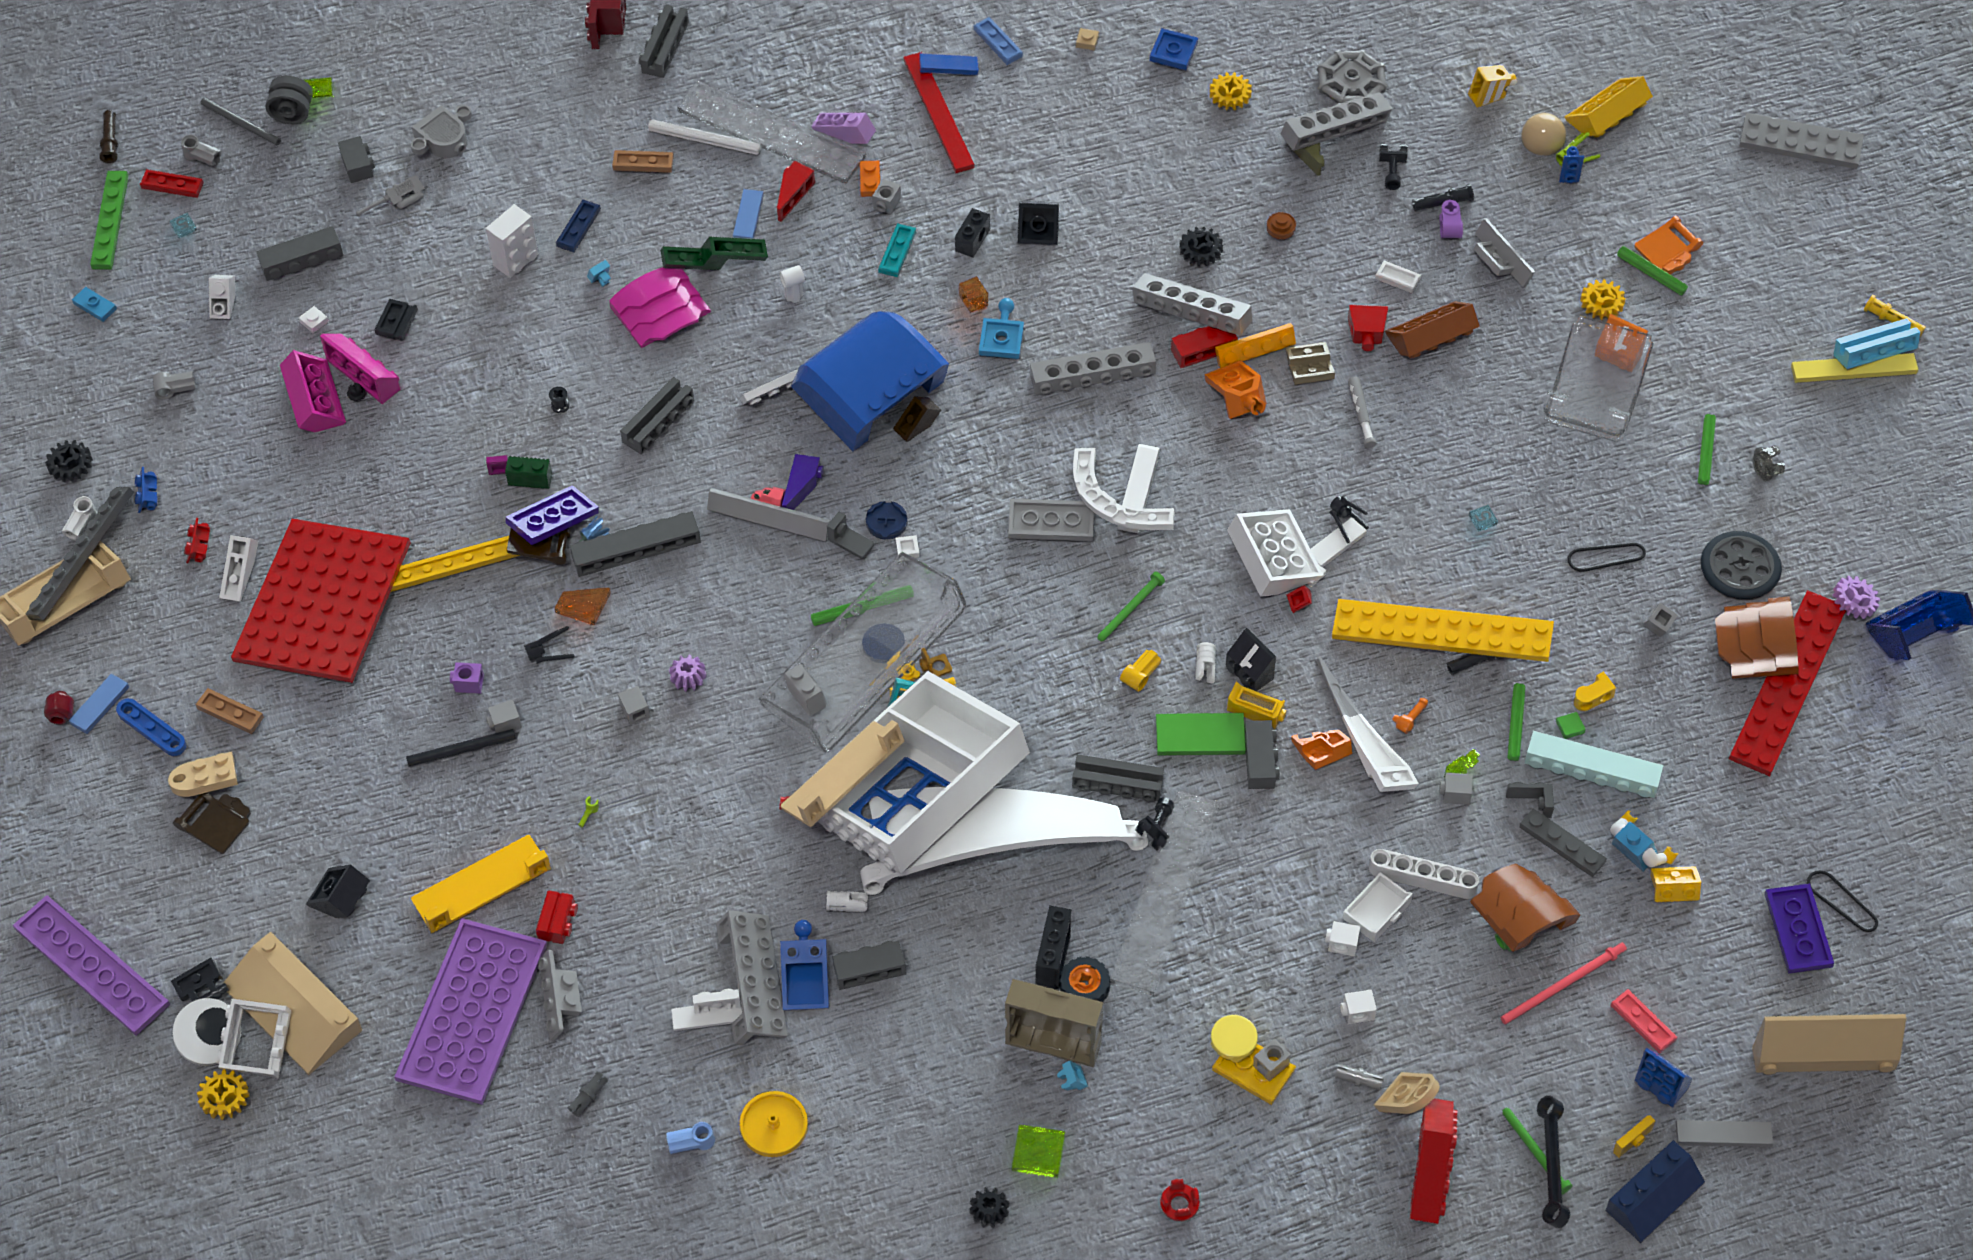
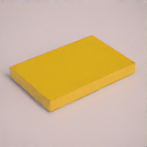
M1259 1044L1256 1045L1254 1051L1248 1057L1238 1063L1219 1056L1212 1066V1071L1270 1105L1273 1104L1296 1069L1295 1065L1289 1063L1285 1069L1271 1081H1268L1253 1066L1254 1056L1264 1048ZM1274 1056L1269 1057V1059L1272 1061L1279 1060L1277 1057Z

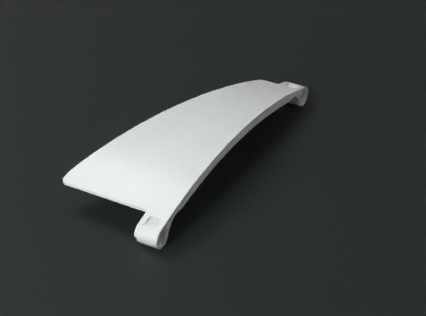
M925 787L916 797L928 804L945 787ZM911 788L887 791L892 795L901 798ZM992 788L901 874L894 869L889 870L881 861L863 867L860 875L864 892L869 895H875L880 893L885 883L894 877L912 874L970 857L1043 845L1108 842L1114 840L1124 841L1129 845L1130 849L1139 851L1147 847L1148 839L1145 831L1142 836L1135 831L1139 821L1122 820L1119 808L1116 805L1045 792ZM878 796L873 797L869 801L872 819L881 817L892 807V804ZM911 804L905 805L887 823V831L895 835L921 810Z

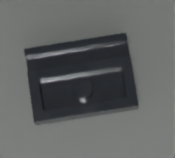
M389 299L374 329L375 335L392 339L399 338L400 341H403L418 311L417 305L411 306L406 302Z

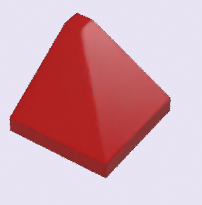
M1305 585L1286 594L1292 613L1312 604L1311 590Z

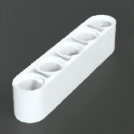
M1143 444L1138 445L1122 506L1129 505L1137 508H1146L1160 448ZM1117 525L1118 530L1139 533L1138 529Z
M1384 849L1374 850L1370 856L1369 871L1375 877L1381 872L1391 881L1464 899L1473 898L1477 893L1479 877L1473 871ZM1397 867H1403L1406 870H1400ZM1421 872H1424V873H1427L1428 875L1425 876V875H1421L1420 873H1421ZM1442 878H1448L1450 881H1445ZM1464 883H1469L1472 886H1466Z

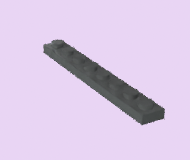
M116 487L110 492L106 502L99 507L96 516L87 524L86 530L76 539V544L71 551L64 556L61 565L54 570L51 579L42 587L39 596L30 604L29 610L26 612L29 620L43 621L134 494L130 487Z

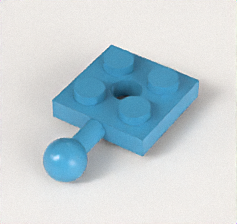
M1003 298L998 304L1001 312L1000 319H983L979 355L1019 359L1024 322L1008 320L1009 314L1014 310V302L1009 298ZM999 336H1004L1007 339L1004 341H999L996 338Z

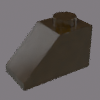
M914 396L893 427V430L906 442H909L933 424L941 409L929 397Z

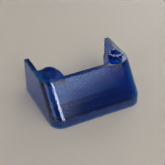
M1930 590L1867 621L1866 627L1869 634L1889 658H1894V660L1912 659L1909 652L1910 645L1937 631L1952 633L1959 630L1961 625L1973 626V607L1967 592Z

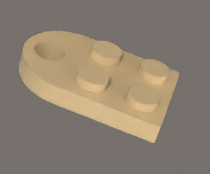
M232 752L220 753L216 756L197 759L178 766L168 777L171 791L175 795L189 797L238 785Z
M1401 1072L1374 1106L1379 1112L1411 1114L1429 1104L1437 1095L1440 1085L1431 1074Z

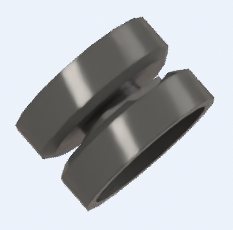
M284 75L273 79L265 105L269 116L284 124L293 125L305 121L309 115L313 96L311 86L303 79L295 76Z

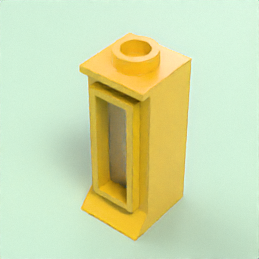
M1237 681L1228 697L1227 711L1244 713L1245 718L1253 721L1272 720V728L1276 729L1279 721L1283 722L1287 712L1284 709L1285 700L1280 701L1241 686Z

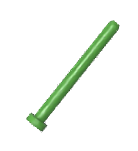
M1156 571L1150 576L1151 580L1098 634L1097 639L1099 641H1105L1157 585L1162 586L1165 583V579L1160 573Z
M1509 1108L1503 1109L1504 1117L1547 1172L1546 1155L1512 1110ZM1561 1176V1188L1563 1195L1566 1192H1568L1573 1185L1569 1180H1564Z

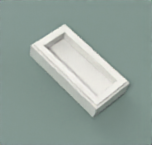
M1383 261L1375 276V279L1410 293H1413L1421 278L1420 274L1387 261Z

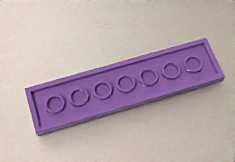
M48 895L13 924L14 929L135 1036L170 1005L163 995Z

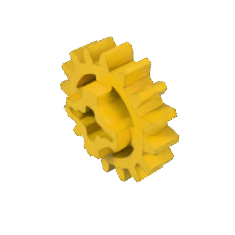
M1226 72L1224 77L1219 74L1218 79H1213L1212 84H1210V98H1213V104L1218 103L1219 108L1225 106V110H1228L1229 107L1236 110V106L1243 108V103L1248 104L1251 98L1252 85L1249 84L1248 79L1243 80V75L1237 77L1235 72L1232 75Z
M1603 279L1602 283L1595 280L1594 285L1589 282L1587 288L1584 287L1581 294V307L1586 308V314L1593 313L1592 318H1595L1597 315L1600 316V320H1603L1604 316L1609 318L1611 314L1618 316L1619 312L1623 311L1626 300L1624 298L1625 292L1620 291L1619 285L1614 287L1613 281L1607 284L1605 279Z
M223 1069L220 1075L214 1071V1077H205L206 1084H199L202 1090L197 1092L200 1108L203 1107V1112L205 1114L210 1113L213 1119L219 1115L220 1119L224 1120L227 1114L230 1118H233L234 1111L241 1113L240 1105H247L244 1098L249 1097L248 1085L244 1082L242 1075L237 1076L233 1070L230 1074H227L226 1070Z

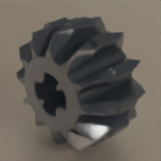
M987 1187L984 1188V1193L976 1191V1198L970 1199V1205L972 1206L969 1208L970 1214L974 1215L973 1221L975 1223L981 1221L983 1228L987 1223H990L992 1228L995 1227V1222L1002 1225L1004 1222L1003 1217H1008L1009 1215L1007 1210L1009 1201L1005 1200L1006 1195L1004 1192L998 1194L996 1187L992 1192H989Z

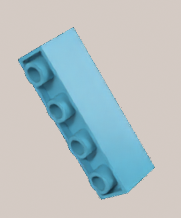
M1908 319L1896 321L1836 339L1833 356L1846 369L1917 349L1920 331L1917 328L1910 329L1911 322Z

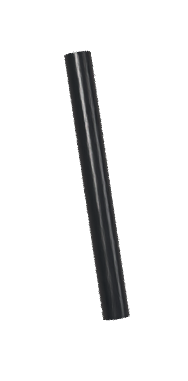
M509 729L406 756L408 767L507 742L516 739L514 730Z

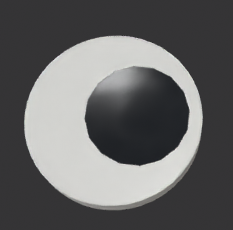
M204 998L189 1003L179 1012L173 1025V1041L182 1057L196 1065L212 1066L217 1064V1054L219 1050H222L223 1041H221L222 1029L227 1026L228 1018L225 1016L228 1004L217 999ZM240 1025V1030H239V1035H238V1040H237L236 1049H237V1047H238V1045H239L240 1038H241V1025Z

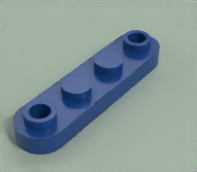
M127 698L117 704L116 711L119 718L170 756H178L185 751L186 742L184 737L137 701Z

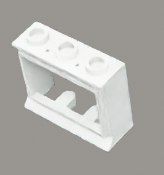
M232 999L231 1005L228 1004L226 1008L227 1026L222 1029L221 1041H223L222 1050H219L217 1054L219 1068L226 1071L233 1070L239 1073L279 1079L292 1010L282 1005ZM243 1009L278 1014L268 1069L233 1065Z

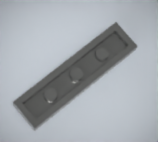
M1534 808L1520 823L1519 828L1592 878L1606 862V857Z

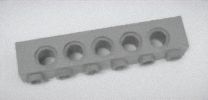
M1380 92L1368 94L1362 98L1352 99L1326 109L1322 108L1313 113H1306L1300 117L1290 118L1284 123L1281 135L1294 151L1387 122L1393 108Z
M1144 273L1132 287L1134 303L1240 336L1252 322L1251 305Z
M1151 342L1030 363V377L1035 395L1048 394L1060 390L1066 391L1077 387H1088L1094 384L1109 383L1122 379L1127 380L1133 377L1149 376L1156 373V359Z

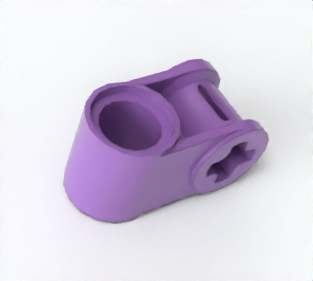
M1446 200L1442 204V212L1439 216L1441 238H1462L1463 223L1460 206L1454 200Z

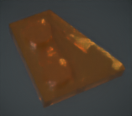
M606 587L564 591L554 608L555 613L595 625L611 594V590Z

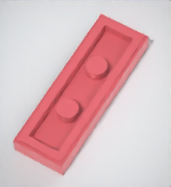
M1629 989L1612 1001L1611 1007L1659 1054L1676 1041L1677 1036Z

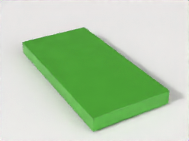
M1244 713L1156 714L1157 755H1245Z

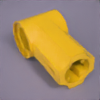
M1146 650L1133 665L1129 664L1123 670L1120 681L1137 692L1141 691L1146 685L1149 676L1161 664V658L1155 651Z

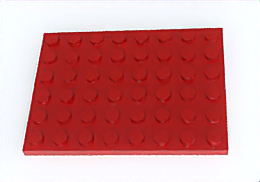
M292 518L231 655L232 661L353 683L411 544L410 539Z

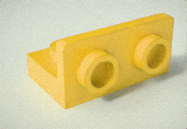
M1696 866L1651 868L1650 876L1655 888V902L1698 901L1700 899L1701 880Z

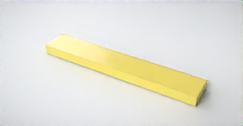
M1914 353L1897 354L1850 369H1846L1837 359L1792 362L1791 364L1795 383L1917 374L1918 372Z

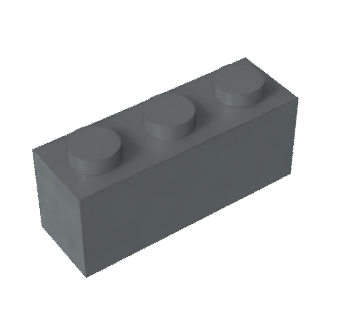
M1272 720L1245 721L1248 789H1275V782L1280 779L1279 767H1275V761H1278V748H1274L1273 742L1277 741L1276 729H1272Z
M886 941L878 946H865L856 951H843L832 956L839 990L906 975V964L899 941Z

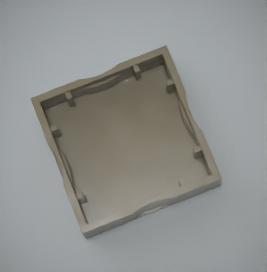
M1013 979L1005 1001V1019L1007 1021L1005 1044L1094 1067L1102 1044L1103 1002Z

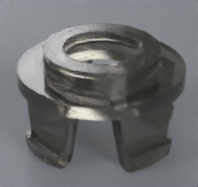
M1775 445L1768 448L1759 447L1754 451L1753 467L1757 475L1764 481H1769L1774 476L1783 474L1785 471L1784 463L1773 464L1771 458L1781 453L1780 449Z

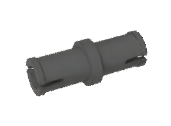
M597 1071L585 1087H581L579 1090L580 1094L567 1107L570 1112L574 1111L573 1114L579 1117L591 1101H595L597 1093L608 1082L606 1077L601 1078L603 1074Z

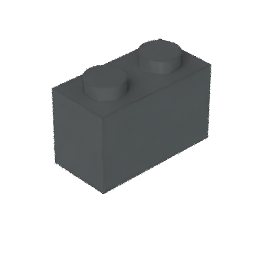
M361 136L338 142L350 183L374 177L372 169L375 168L372 157L368 158L367 156L370 154L367 142L363 143Z

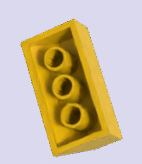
M1644 76L1620 78L1566 115L1565 119L1579 132L1584 134L1588 132L1589 136L1597 138L1605 134L1606 129L1618 125L1620 119L1631 116L1633 110L1647 104L1646 101L1653 96Z

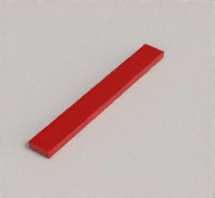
M918 52L904 56L907 70L955 173L974 169V162L932 73L920 72L919 55L923 53Z

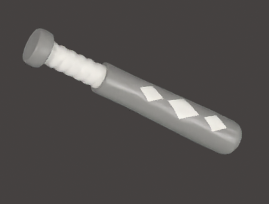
M1351 377L1348 380V385L1359 424L1364 433V446L1366 448H1373L1376 446V440L1372 436L1361 381L1358 377Z

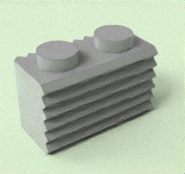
M802 664L784 674L788 690L809 716L826 708L827 704L823 690Z

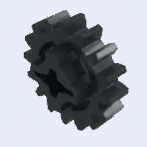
M1204 226L1202 230L1195 227L1193 232L1188 229L1187 235L1183 234L1182 240H1180V254H1184V260L1190 259L1189 264L1197 262V266H1200L1201 263L1208 266L1209 261L1214 264L1216 258L1220 259L1221 253H1223V239L1219 238V233L1213 234L1212 228L1206 231Z
M65 440L64 445L57 443L58 448H51L52 454L46 455L47 461H45L49 474L53 475L55 480L61 478L62 482H65L67 478L71 482L74 481V477L82 479L80 474H88L87 468H92L91 461H93L89 448L85 447L83 442L77 444L76 440H73L71 444L67 440Z

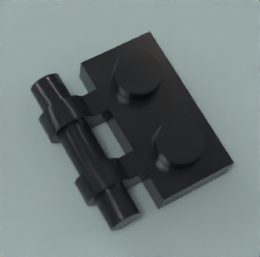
M211 957L171 980L182 1002L189 998L192 1002L204 998L218 1000L223 997L222 994L229 991L226 983L218 987L215 983L223 979ZM207 987L209 988L210 992L198 997L197 993Z

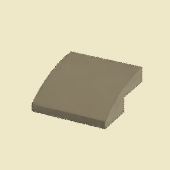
M1326 342L1286 347V356L1294 385L1335 379V372L1330 361V352Z

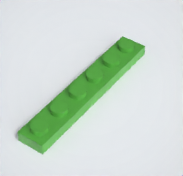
M107 171L90 263L92 270H112L129 177L127 171Z

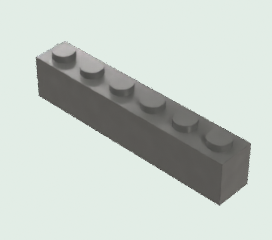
M691 511L669 518H661L648 524H640L630 529L619 530L609 535H601L591 540L579 541L570 545V550L578 577L695 545L701 543L694 514Z

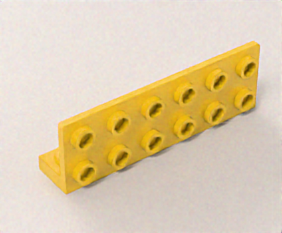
M526 835L412 896L411 901L430 932L434 933L551 869L549 858L544 850H539L532 837Z

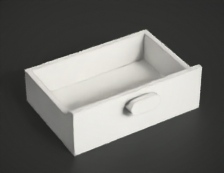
M1380 872L1344 910L1342 919L1351 925L1360 926V932L1375 942L1392 923L1399 919L1402 912L1411 904L1413 894L1406 892Z

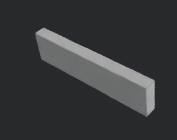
M1676 1121L1677 1144L1742 1147H1772L1773 1145L1771 1122Z

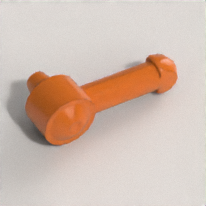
M1420 698L1408 715H1394L1392 720L1396 723V728L1405 734L1411 731L1414 727V720L1427 707L1428 700Z

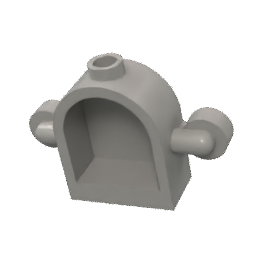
M441 105L413 125L414 140L411 142L412 152L416 155H422L428 150L440 158H452L462 154L467 146L463 123L469 121L472 117L470 107L460 105L455 110L456 115H453Z

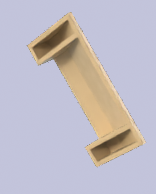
M99 541L43 621L29 620L26 612L29 610L30 604L41 593L42 587L51 579L54 570L61 565L63 560L0 596V624L18 646L30 642L34 636L112 590L123 587L126 582L131 580L120 558Z
M269 932L252 946L224 981L229 988L227 993L233 999L282 1005L292 1010L284 1051L308 1075L362 1031L358 1018L272 932ZM245 1010L274 1040L278 1014Z
M1906 1014L1764 1017L1752 1047L1756 1073L1763 1072L1764 1074L1771 1075L1776 1072L1866 1070L1891 1072L1896 1069L1900 1061Z

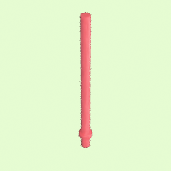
M1621 942L1613 948H1607L1605 953L1501 1016V1021L1505 1025L1606 962L1616 960L1619 954L1627 950L1626 945Z

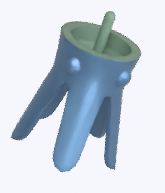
M596 516L586 528L579 531L582 537L579 541L591 540L601 535L605 536L609 534L610 529L600 530L603 519L599 518L595 521L597 519Z

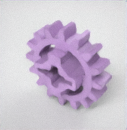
M1847 576L1846 579L1841 578L1833 589L1835 592L1832 596L1837 598L1835 604H1840L1841 607L1839 609H1845L1848 616L1852 613L1856 619L1859 615L1865 619L1867 616L1871 617L1879 607L1878 602L1880 598L1876 597L1878 591H1873V585H1867L1865 579L1862 582L1859 581L1858 576H1855L1854 579L1850 576Z

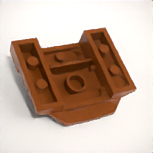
M1790 597L1768 598V602L1724 607V612L1715 618L1719 657L1730 664L1732 679L1798 674L1797 643Z
M1516 863L1503 867L1484 877L1481 893L1470 901L1513 952L1529 945L1536 933L1554 925L1559 930L1575 924L1581 916L1566 898H1560L1552 887L1546 885L1534 871H1529Z

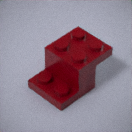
M590 0V2H587L586 10L589 16L585 17V28H589L587 30V41H591L592 49L600 48L601 35H624L626 0Z

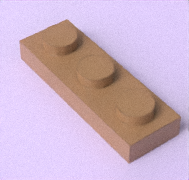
M614 150L612 167L613 171L672 173L674 154L673 152Z
M209 688L206 689L195 704L198 710L250 734H253L264 718L261 712Z

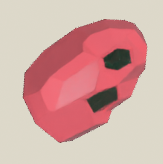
M765 487L762 490L755 491L751 499L782 507L786 490L777 487Z

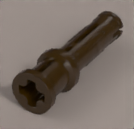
M106 110L103 113V138L100 140L102 151L99 154V158L104 163H114L117 160L116 149L118 142L115 139L116 113L113 112L112 114V110Z

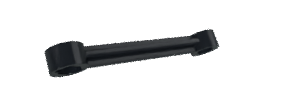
M1547 1095L1537 1104V1114L1544 1119L1549 1201L1543 1209L1542 1218L1547 1224L1555 1228H1562L1568 1223L1570 1218L1569 1209L1562 1204L1558 1120L1563 1115L1564 1105L1556 1098ZM1553 1104L1552 1110L1547 1113L1549 1107ZM1559 1209L1558 1216L1553 1219L1555 1212Z

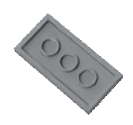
M1010 499L1008 538L1093 541L1094 512L1083 501Z

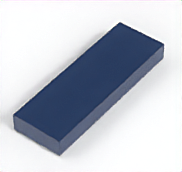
M582 199L557 239L556 247L575 253L599 214L601 206Z

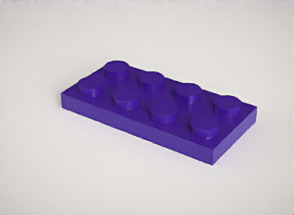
M570 486L506 516L505 523L533 545L598 514L599 507L574 486Z
M1810 883L1766 889L1764 893L1788 974L1833 968L1834 960Z

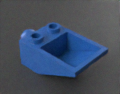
M799 920L794 926V932L799 937V940L780 941L783 1010L829 1008L827 939L808 940V936L812 932V925L807 920ZM812 947L819 948L818 955L814 956L811 954ZM789 948L796 949L795 956L791 957L788 955Z

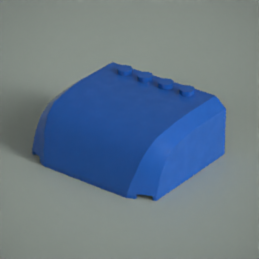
M878 311L860 320L800 365L791 387L854 452L868 441L872 424L876 419L919 386H922L930 393L941 385L945 380L949 363L902 316L894 312Z

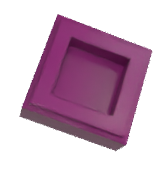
M507 455L486 457L489 475L505 474L508 461Z

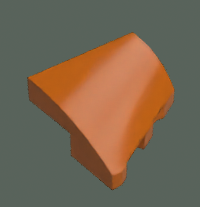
M1330 730L1324 733L1314 732L1312 737L1302 739L1298 738V734L1291 736V740L1297 750L1315 770L1352 754L1351 739L1340 730Z

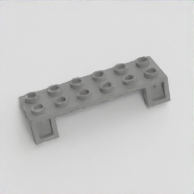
M728 910L716 923L719 943L728 944L731 941L742 1014L732 1023L735 1045H744L753 1035L785 1038L788 1033L769 917L762 914Z

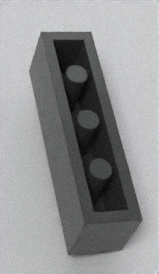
M333 226L256 251L267 281L344 256Z

